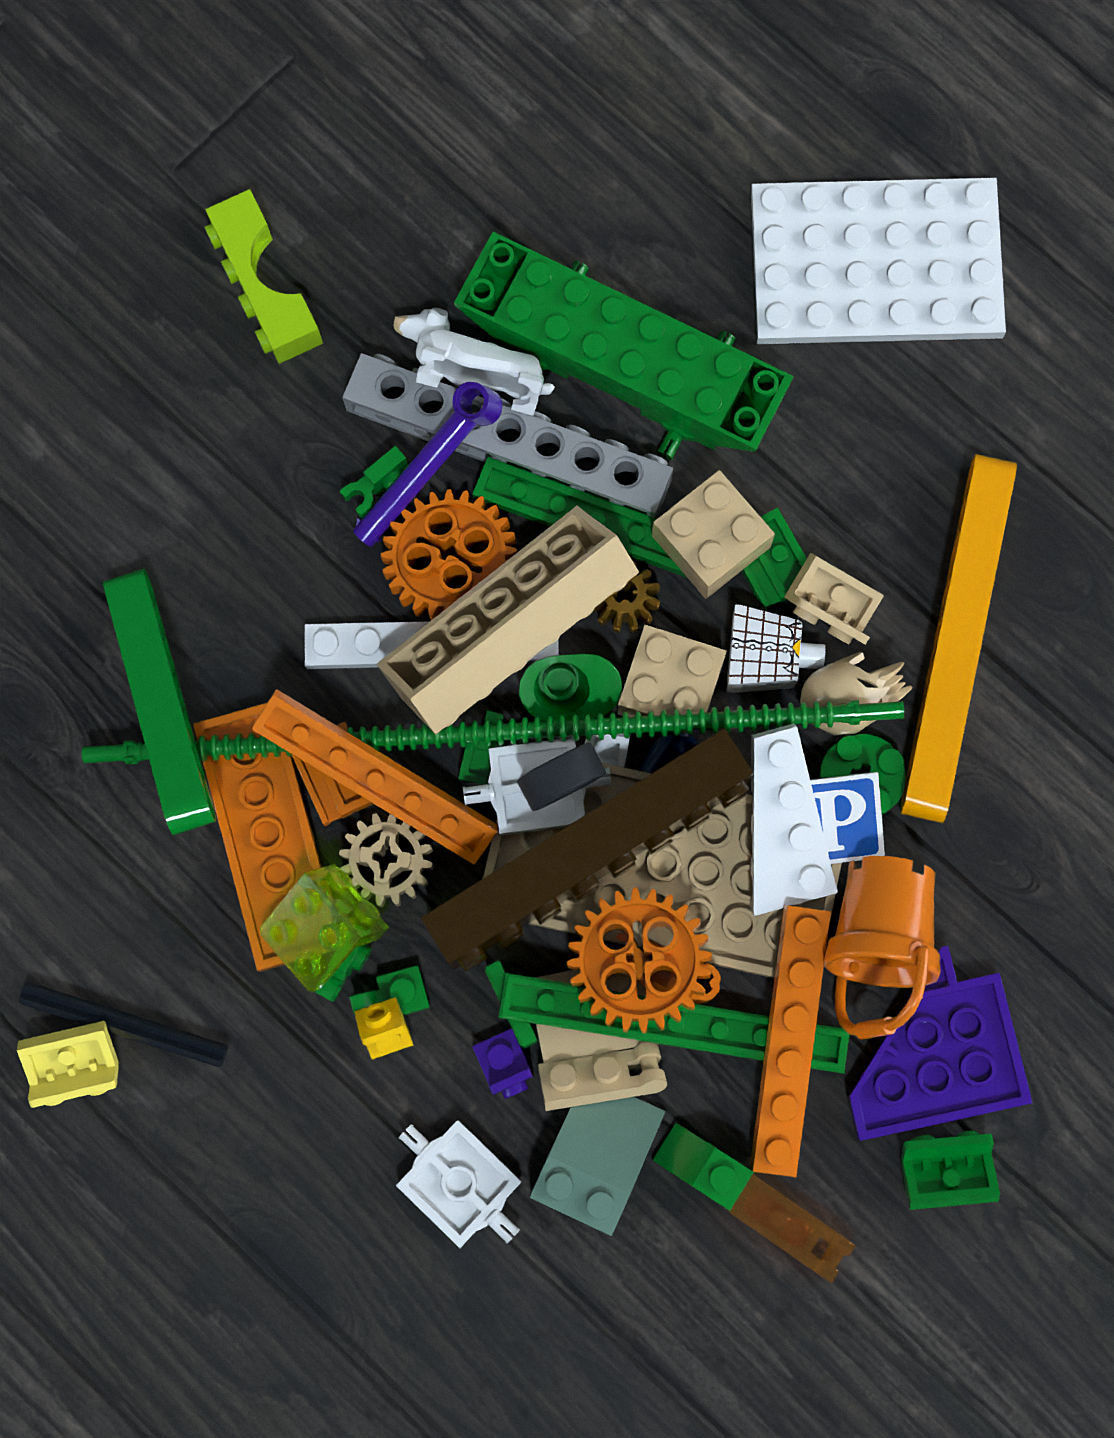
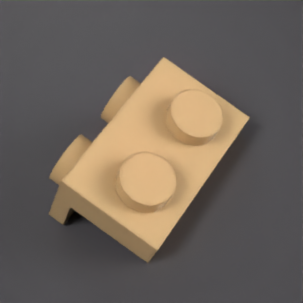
M812 553L808 556L785 595V598L797 605L793 611L794 614L813 625L817 623L818 619L825 621L831 625L827 632L847 644H850L852 639L855 638L865 645L870 637L864 634L863 630L884 597L883 594Z

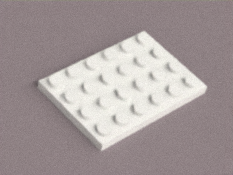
M997 178L752 184L751 206L757 344L995 339L1004 337L1006 325Z

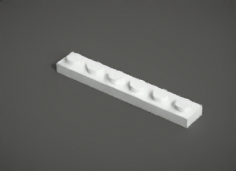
M429 622L305 624V667L307 669L378 667L376 664ZM558 640L546 646L527 661L526 664H533L536 660L548 656L559 655Z

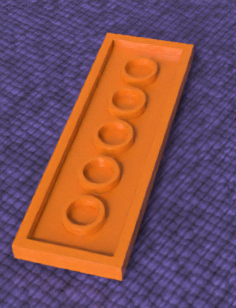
M267 703L194 723L193 726L197 740H199L201 735L206 736L207 740H211L214 734L218 735L219 739H223L225 734H230L231 738L234 739L238 733H241L244 738H248L251 732L256 737H260V734L253 731L252 727ZM281 752V756L278 758L273 753H269L267 758H263L261 753H258L255 759H251L249 754H245L241 760L236 755H232L231 760H226L224 755H221L218 761H214L212 756H208L207 760L203 761L257 971H265L339 949L342 941L292 757H288L286 752Z

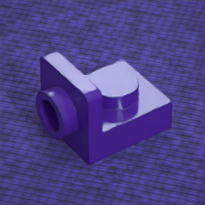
M509 1029L472 1046L492 1095L502 1092L504 1099H507L529 1089L526 1081L533 1078V1074L513 1029Z

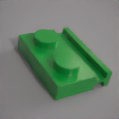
M778 508L760 516L775 533L771 547L741 571L763 611L778 602L781 603L787 600L785 595L807 560Z

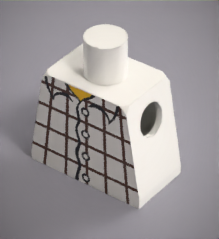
M735 605L732 614L726 692L736 693L794 688L798 681L799 668L820 669L824 667L825 644L801 642L802 622L799 620L743 605Z

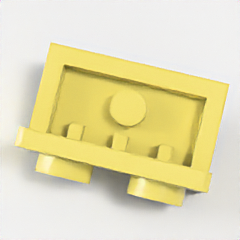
M105 1021L18 1041L17 1053L30 1085L28 1101L32 1108L42 1105L54 1106L65 1100L85 1095H100L117 1086L119 1062Z

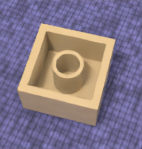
M720 470L655 520L652 530V537L705 599L771 547L775 535Z
M644 625L618 704V715L623 716V713L627 712L629 717H633L639 711L641 716H647L650 710L653 711L654 715H660L662 710L671 715L675 709L679 711V714H685L688 708L691 709L692 713H698L699 708H703L707 713L727 651ZM682 730L680 733H687V731ZM693 730L691 736L698 740L700 731Z

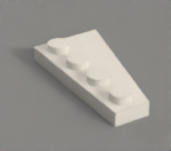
M790 724L751 735V769L754 772L751 778V791L753 793V815H751V913L753 916L782 909L784 905L800 904L838 893L797 726Z

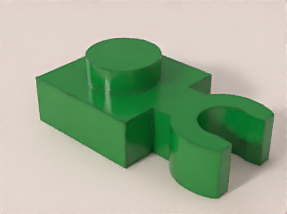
M351 926L330 963L329 971L322 979L315 993L335 1002L347 977L351 975L354 969L361 971L371 954L372 948L367 946L371 939L368 935Z

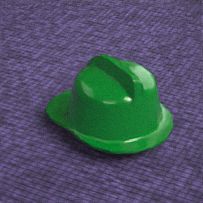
M586 653L553 655L536 660L525 670L520 679L519 696L523 707L532 716L540 717L542 721H547L548 716H552L553 721H558L561 715L565 716L566 720H572L573 715H577L578 719L582 720L585 719L586 714H589L591 719L597 718L599 713L604 716L615 708L621 698L623 683L619 671L614 665L599 655Z

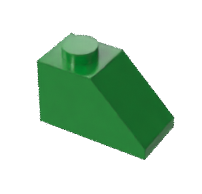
M675 1123L652 1160L729 1211L754 1173L677 1123Z

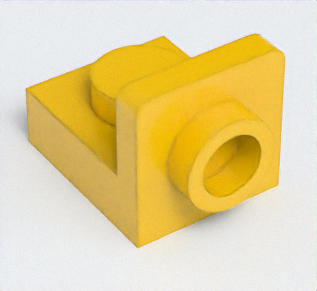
M396 997L354 1011L363 1045L367 1046L372 1059L413 1046L410 1031Z

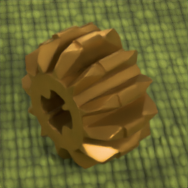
M648 569L643 570L640 574L631 578L621 590L617 591L623 595L630 591L632 593L631 603L627 600L618 603L617 592H615L594 608L593 611L595 612L602 611L598 617L600 625H605L613 619V632L619 633L622 628V622H627L629 630L634 633L638 630L637 618L645 624L652 622V616L648 610L659 609L660 601L652 596L659 593L660 587L658 583H647L651 577V571Z

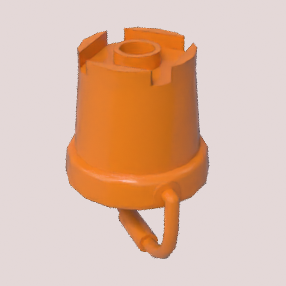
M867 856L862 858V868L857 869L854 860L850 861L848 865L846 887L836 935L829 939L824 967L832 974L837 975L835 1013L839 1025L848 1034L855 1035L861 1040L894 1034L896 1028L903 1026L916 1012L923 998L925 986L937 982L940 976V954L934 948V885L936 873L931 867L924 865L923 875L912 872L913 860L891 856ZM847 980L881 987H913L906 1006L897 1016L862 1021L856 1025L849 1020L846 1012L845 997Z

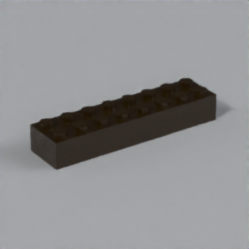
M724 728L421 917V920L452 969L456 970L461 966L466 972L486 960L487 956L484 951L499 943L502 948H505L524 936L522 928L535 919L541 925L562 912L560 904L570 897L574 896L578 902L595 892L599 888L598 880L611 873L616 878L636 865V856L645 850H648L653 855L673 842L671 838L675 836L674 832L685 827L687 832H690L710 819L708 815L712 813L711 809L720 803L726 809L746 796L745 792L750 789L748 784L754 772Z

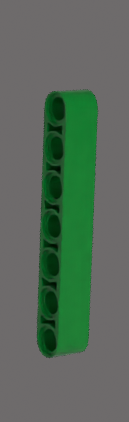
M143 568L103 581L105 595L156 788L169 830L175 836L216 822L214 807L157 601L147 572Z

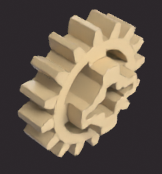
M375 813L372 815L373 825L367 827L362 821L357 822L360 831L358 836L346 834L345 838L352 846L351 849H343L339 852L341 857L349 860V864L341 867L340 872L343 875H353V878L347 884L351 891L359 887L363 888L360 894L362 901L366 902L372 895H375L376 905L383 907L386 898L391 897L396 906H401L402 894L407 893L412 899L417 897L413 889L416 883L427 886L428 881L421 874L423 870L428 871L434 868L432 862L424 860V856L432 853L433 849L428 844L420 845V842L426 836L417 830L412 833L410 825L405 822L399 825L397 817L392 814L389 815L387 822H382L378 814ZM381 833L380 840L370 847H363L367 840ZM399 834L409 840L414 848L415 855L401 851L399 848ZM390 846L391 853L397 859V862L389 863L387 870L383 873V867L376 859L377 857H384L386 850H389ZM359 865L370 867L373 870L374 886L363 878ZM403 872L411 873L403 883L393 887V880Z

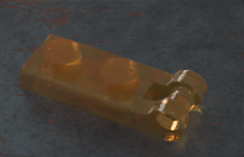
M755 1175L751 1176L730 1211L727 1210L730 1214L831 1284L839 1273L835 1269L844 1255L849 1257L856 1247L852 1242ZM819 1238L830 1244L821 1259L811 1253Z

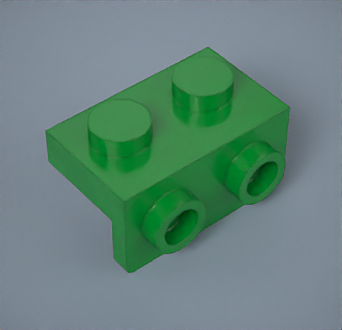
M965 1131L954 1137L935 1138L931 1135H922L904 1142L900 1161L909 1210L998 1202L1000 1191L992 1158L994 1145L992 1134Z

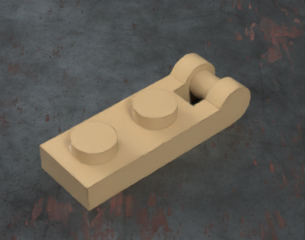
M644 1042L637 1045L634 1049L538 1064L545 1110L550 1111L653 1094L664 1090L667 1087L664 1070L659 1069L658 1065L661 1060L658 1044ZM642 1069L640 1075L630 1076L629 1070Z

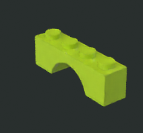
M251 190L244 191L205 209L211 224L204 228L214 249L223 247L227 259L221 261L231 284L239 281L244 291V294L239 295L238 298L247 318L250 319L256 316L261 326V329L256 330L255 334L264 353L267 354L273 351L280 364L323 344L319 329L302 294H284L273 291L262 284L257 278L258 260L263 250L273 239Z

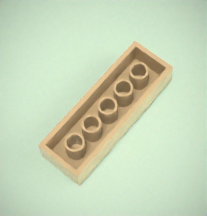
M576 506L376 665L401 699L437 734L443 728L452 725L463 712L478 700L487 697L497 685L512 673L521 670L527 661L542 649L555 643L567 629L580 619L590 615L594 608L611 594L621 590L639 571L618 536L580 507Z

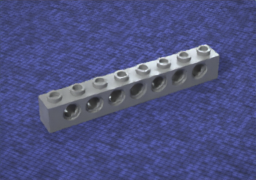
M361 353L342 398L346 410L350 413L430 441L453 414L452 399L454 392L459 386L453 383L447 385L440 382L436 388L416 383L419 368H413L412 371L398 367L397 363L387 356L374 354L371 357ZM397 386L404 389L403 394L396 399H388L383 396L390 387ZM480 396L474 398L471 405L473 414L482 409L484 398ZM501 399L502 413L498 420L488 426H475L455 449L456 452L486 462L487 457L493 458L656 519L672 481L673 467L667 466V461L653 454H644V457L629 452L628 447L621 442L612 439H606L605 442L589 437L590 434L580 427L567 425L564 428L550 423L551 419L536 411L534 416L511 410L512 405L504 399ZM429 401H439L443 404L442 408L436 413H426L422 410L423 405ZM506 429H515L520 433L519 438L513 442L502 441L498 436ZM544 443H553L559 448V451L555 455L547 457L539 454L537 449ZM591 457L598 462V466L591 471H583L576 466V463L581 458ZM628 471L637 477V481L625 486L619 484L615 480V476L620 472Z

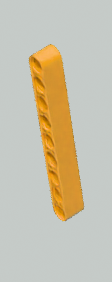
M975 454L970 465L912 745L905 789L902 794L900 814L943 823L948 812L1016 476L1017 463Z

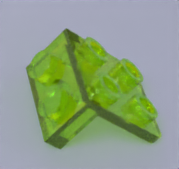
M333 864L305 872L262 924L260 934L306 990L314 992L324 986L356 947L380 939L389 929V926L380 917L378 909L372 903L365 900L352 885L350 877Z

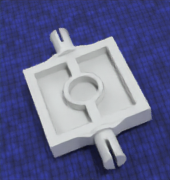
M573 737L567 738L565 742H562L561 739H556L552 743L541 741V743L534 742L489 748L491 764L489 784L463 787L465 805L491 801L497 813L500 836L565 828L585 816L583 801L586 788L612 786L609 767L605 768L606 774L582 789L542 809L532 811L517 780L549 760L576 748Z
M459 1120L442 1137L431 1142L411 1124L406 1131L417 1143L405 1132L399 1136V1139L417 1157L412 1169L396 1186L459 1248L476 1231L487 1225L507 1244L513 1237L501 1224L514 1236L520 1229L501 1210L507 1197L522 1181Z

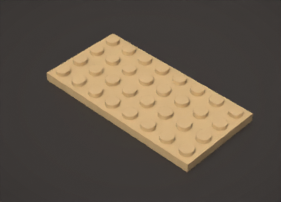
M602 763L604 768L609 767L612 786L586 788L583 801L585 815L646 778L651 773ZM746 794L743 799L726 809L720 803L711 809L712 813L708 815L710 819L690 832H687L685 827H682L674 832L675 836L671 838L673 842L659 852L651 855L648 850H645L636 856V865L616 878L611 873L598 880L599 888L589 896L578 902L572 896L560 904L562 912L549 921L540 925L535 919L529 924L578 935L574 930L576 925L585 927L590 925L585 917L584 912L586 910L596 915L601 913L599 899L602 898L612 906L616 904L615 891H619L625 901L631 900V893L635 887H637L641 899H647L651 889H656L657 902L662 903L671 894L673 895V910L676 911L685 904L689 906L687 915L684 918L686 922L695 918L701 920L700 926L694 931V934H708L709 939L707 943L699 947V950L712 953V960L704 963L775 979L784 908L753 916L751 913V815H753V796ZM498 827V832L491 842L483 879L564 828L500 836ZM842 863L831 864L836 887ZM835 894L792 906L831 911L832 914ZM637 921L633 924L634 939L637 941L638 947L643 949L642 924ZM657 927L650 931L648 940L652 939L667 946L671 943L673 935L665 927ZM617 929L611 930L604 937V941L626 946L625 942L616 939L618 933L625 932Z

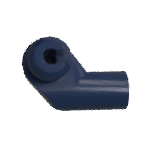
M680 733L679 736L675 734L665 737L660 736L651 746L638 770L652 774L665 766L667 762L675 760L699 745V743L687 733Z

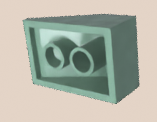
M636 1097L571 1107L530 1198L612 1236L666 1111Z

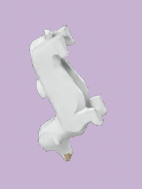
M424 309L420 314L395 316L393 320L396 332L417 342L416 357L422 366L418 369L416 383L437 388L443 377L456 386L466 382H477L494 391H503L516 398L513 400L511 410L534 416L538 396L549 395L555 388L551 383L544 384L542 368L536 357L508 350L491 342H483L451 332L448 312L444 309Z

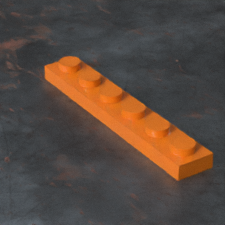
M277 689L252 727L253 731L474 865L498 832L499 826L495 822Z
M784 905L750 1161V1170L753 1172L791 1177L797 1176L831 911Z

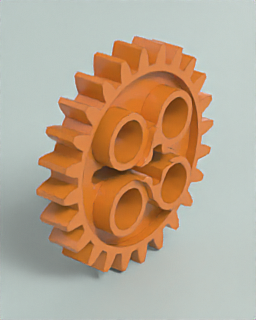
M447 489L444 500L440 501L434 492H430V504L424 505L417 498L414 499L416 511L411 513L404 509L401 512L404 520L403 524L390 522L392 532L396 536H386L383 538L386 548L390 550L381 553L383 563L389 565L383 569L386 580H393L389 584L390 590L393 595L401 593L399 600L403 607L413 603V611L418 617L428 609L429 617L433 620L517 553V548L510 547L517 542L514 532H507L510 528L507 517L498 519L500 513L496 505L485 510L486 502L483 496H480L472 504L469 493L466 490L462 493L459 500H454L451 489ZM447 524L452 526L451 530L444 535L433 534L434 529L439 525ZM420 539H424V540L430 542L431 546L428 545V544H425V543H417V542H418V540H420ZM483 542L488 544L486 550L481 553L469 552V548L475 543ZM454 552L457 553L458 558L452 556ZM441 553L448 557L443 560ZM419 559L431 560L430 564L422 570L412 569V565ZM469 566L475 569H482V572L475 573L470 570ZM455 577L467 579L464 586L453 589L448 587V583Z
M635 887L631 893V900L625 901L619 891H615L616 904L612 906L602 898L599 899L601 910L599 915L588 910L584 912L587 921L590 923L589 927L576 925L574 928L578 936L582 938V942H569L568 945L569 950L579 954L578 958L567 961L568 968L580 970L581 972L570 979L572 986L585 985L586 987L578 996L580 1003L593 999L595 1002L591 1007L590 1014L594 1017L605 1010L607 1012L606 1026L610 1027L618 1017L622 1019L623 1032L626 1033L633 1021L639 1022L642 1034L647 1032L648 1021L653 1020L661 1031L664 1030V1017L670 1015L673 1020L679 1023L681 1015L678 1008L681 1005L691 1011L695 1009V1004L689 997L690 994L702 996L705 994L704 987L697 982V979H708L711 975V971L700 966V963L712 960L711 952L699 950V947L708 942V934H694V931L700 926L701 920L695 918L686 922L684 918L687 915L689 906L685 904L676 911L673 910V895L671 894L662 903L657 902L656 889H651L647 899H641L639 891ZM637 921L642 924L644 957L652 959V961L645 962L644 965L646 998L640 1000L637 996L635 964L627 962V960L634 959L633 924ZM657 927H665L670 930L673 935L671 943L665 947L652 945L648 940L651 930ZM611 930H622L627 934L629 940L625 947L619 950H612L604 944V937ZM663 970L672 973L676 979L675 986L666 992L654 989L650 981L656 972ZM617 973L625 974L631 980L629 990L620 995L613 994L606 988V982L609 977Z

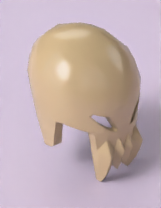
M858 652L813 672L803 685L800 704L805 702L807 707H812L815 701L819 703V706H826L827 701H831L832 705L846 704L853 700H859V704L897 702L912 689V686L903 687L906 683L899 682L903 675H896L904 666V662H898L867 673L855 666V664L864 660L863 652ZM857 679L866 681L872 684L874 687H865ZM876 720L860 721L859 725L835 722L831 728L827 726V723H821L819 729L833 735L855 734Z

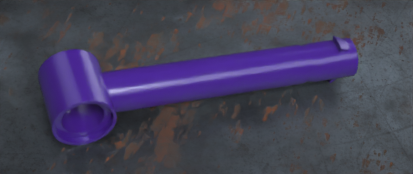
M466 382L456 389L452 399L453 414L363 519L357 518L356 527L353 529V532L362 542L372 547L375 543L382 541L383 539L380 537L388 529L390 522L400 515L476 425L488 426L498 420L502 413V400L494 390L477 382ZM482 394L484 397L483 407L479 412L473 414L471 409L472 402L475 397Z

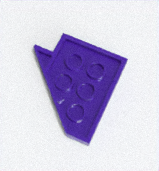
M944 946L938 949L940 954V976L937 982L925 986L923 998L913 1016L903 1026L896 1028L894 1034L884 1037L848 1096L858 1141L1032 1103L1000 973L957 982L949 947Z

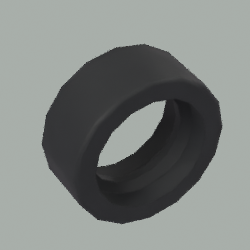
M585 743L531 770L520 777L517 783L531 810L537 811L598 780L606 774V770L593 745Z

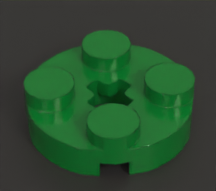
M869 734L846 736L839 740L826 753L820 765L818 776L820 779L851 775L852 770L859 771L862 766L868 768L869 773L878 772L882 815L897 804L906 784L904 760L900 752L882 738Z

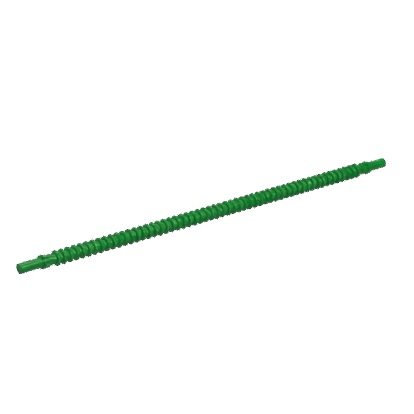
M853 700L841 705H832L831 701H827L826 706H819V703L815 701L812 707H807L806 703L802 702L798 708H795L793 703H789L787 708H781L780 704L777 703L775 709H768V706L764 704L761 710H756L755 706L751 705L747 711L743 710L742 706H738L736 711H730V708L726 706L723 712H718L717 708L713 707L709 713H706L703 708H699L698 713H692L691 709L688 708L685 714H679V711L675 709L671 715H668L665 710H662L660 715H654L653 711L650 710L647 716H641V712L637 711L633 717H629L628 713L624 712L620 718L616 717L615 713H611L610 718H604L603 714L599 713L596 719H591V716L586 714L585 719L582 720L578 719L577 715H573L572 720H566L565 716L561 715L558 721H553V717L548 716L545 722H542L540 717H535L534 722H528V719L524 717L521 723H516L515 719L511 718L507 724H504L502 719H498L497 724H491L490 720H485L484 725H478V722L473 720L470 726H466L464 721H460L459 726H453L452 724L443 728L437 734L425 723L419 729L416 728L415 724H410L409 729H404L403 725L399 724L396 730H391L390 725H386L382 731L379 730L378 726H373L372 731H367L362 726L359 732H354L352 727H349L347 732L377 751L380 750V747H385L386 751H391L392 746H398V749L403 751L406 745H410L412 750H416L417 745H423L424 749H428L430 744H435L436 748L440 749L443 743H447L449 748H453L454 743H460L461 747H466L467 742H472L473 746L477 747L481 741H485V744L490 746L492 741H498L499 745H503L504 740H510L511 744L515 745L518 739H523V743L528 744L529 739L532 738L536 740V743H541L542 738H548V741L552 743L555 737H560L561 741L565 742L569 736L573 737L574 741H578L580 736H586V739L590 741L593 735H598L599 739L603 740L607 734L611 735L612 739H616L617 734H623L624 738L627 739L630 733H636L637 737L641 738L644 732H648L650 737H654L655 732H661L662 736L665 737L668 731H674L675 735L679 736L682 730H686L688 735H692L693 730H699L701 734H705L706 729H712L713 733L716 734L720 728H725L730 733L731 728L734 727L738 728L739 732H743L744 727H750L751 731L755 732L758 726H763V729L768 731L769 726L772 725L779 728L782 725L801 724L802 728L806 729L810 723H813L815 728H819L821 723H827V726L831 728L835 722L859 725L860 721L904 719V703L902 701L859 704V700ZM252 732L249 733L248 738H244L241 733H238L234 739L231 738L230 734H225L223 739H219L218 735L214 734L211 740H207L206 736L201 735L199 740L195 741L201 761H206L208 756H212L214 761H218L221 755H224L226 760H231L232 755H236L241 760L245 754H249L251 759H255L258 753H261L263 758H267L269 753H273L278 758L281 756V752H286L288 757L293 756V754L262 735L256 737ZM133 740L124 741L123 744L83 746L82 760L84 763L125 761L126 764H137L139 761L149 760L145 743L134 742Z

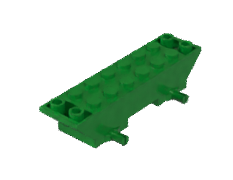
M492 232L459 292L454 305L494 338L496 345L508 350L532 355L539 360L542 370H550L566 379L571 375L641 409L642 416L659 423L667 432L660 448L657 450V454L661 457H664L666 453L667 460H673V456L682 440L698 442L714 451L717 446L756 452L794 376L732 347L736 339L730 333L726 339V331H720L717 339L585 276L589 267L584 263L580 267V261L574 260L572 267L568 268L504 236Z

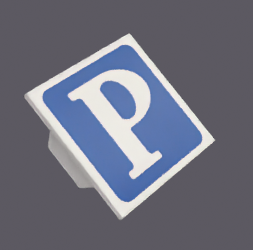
M878 772L810 780L830 863L859 861L867 856H885Z

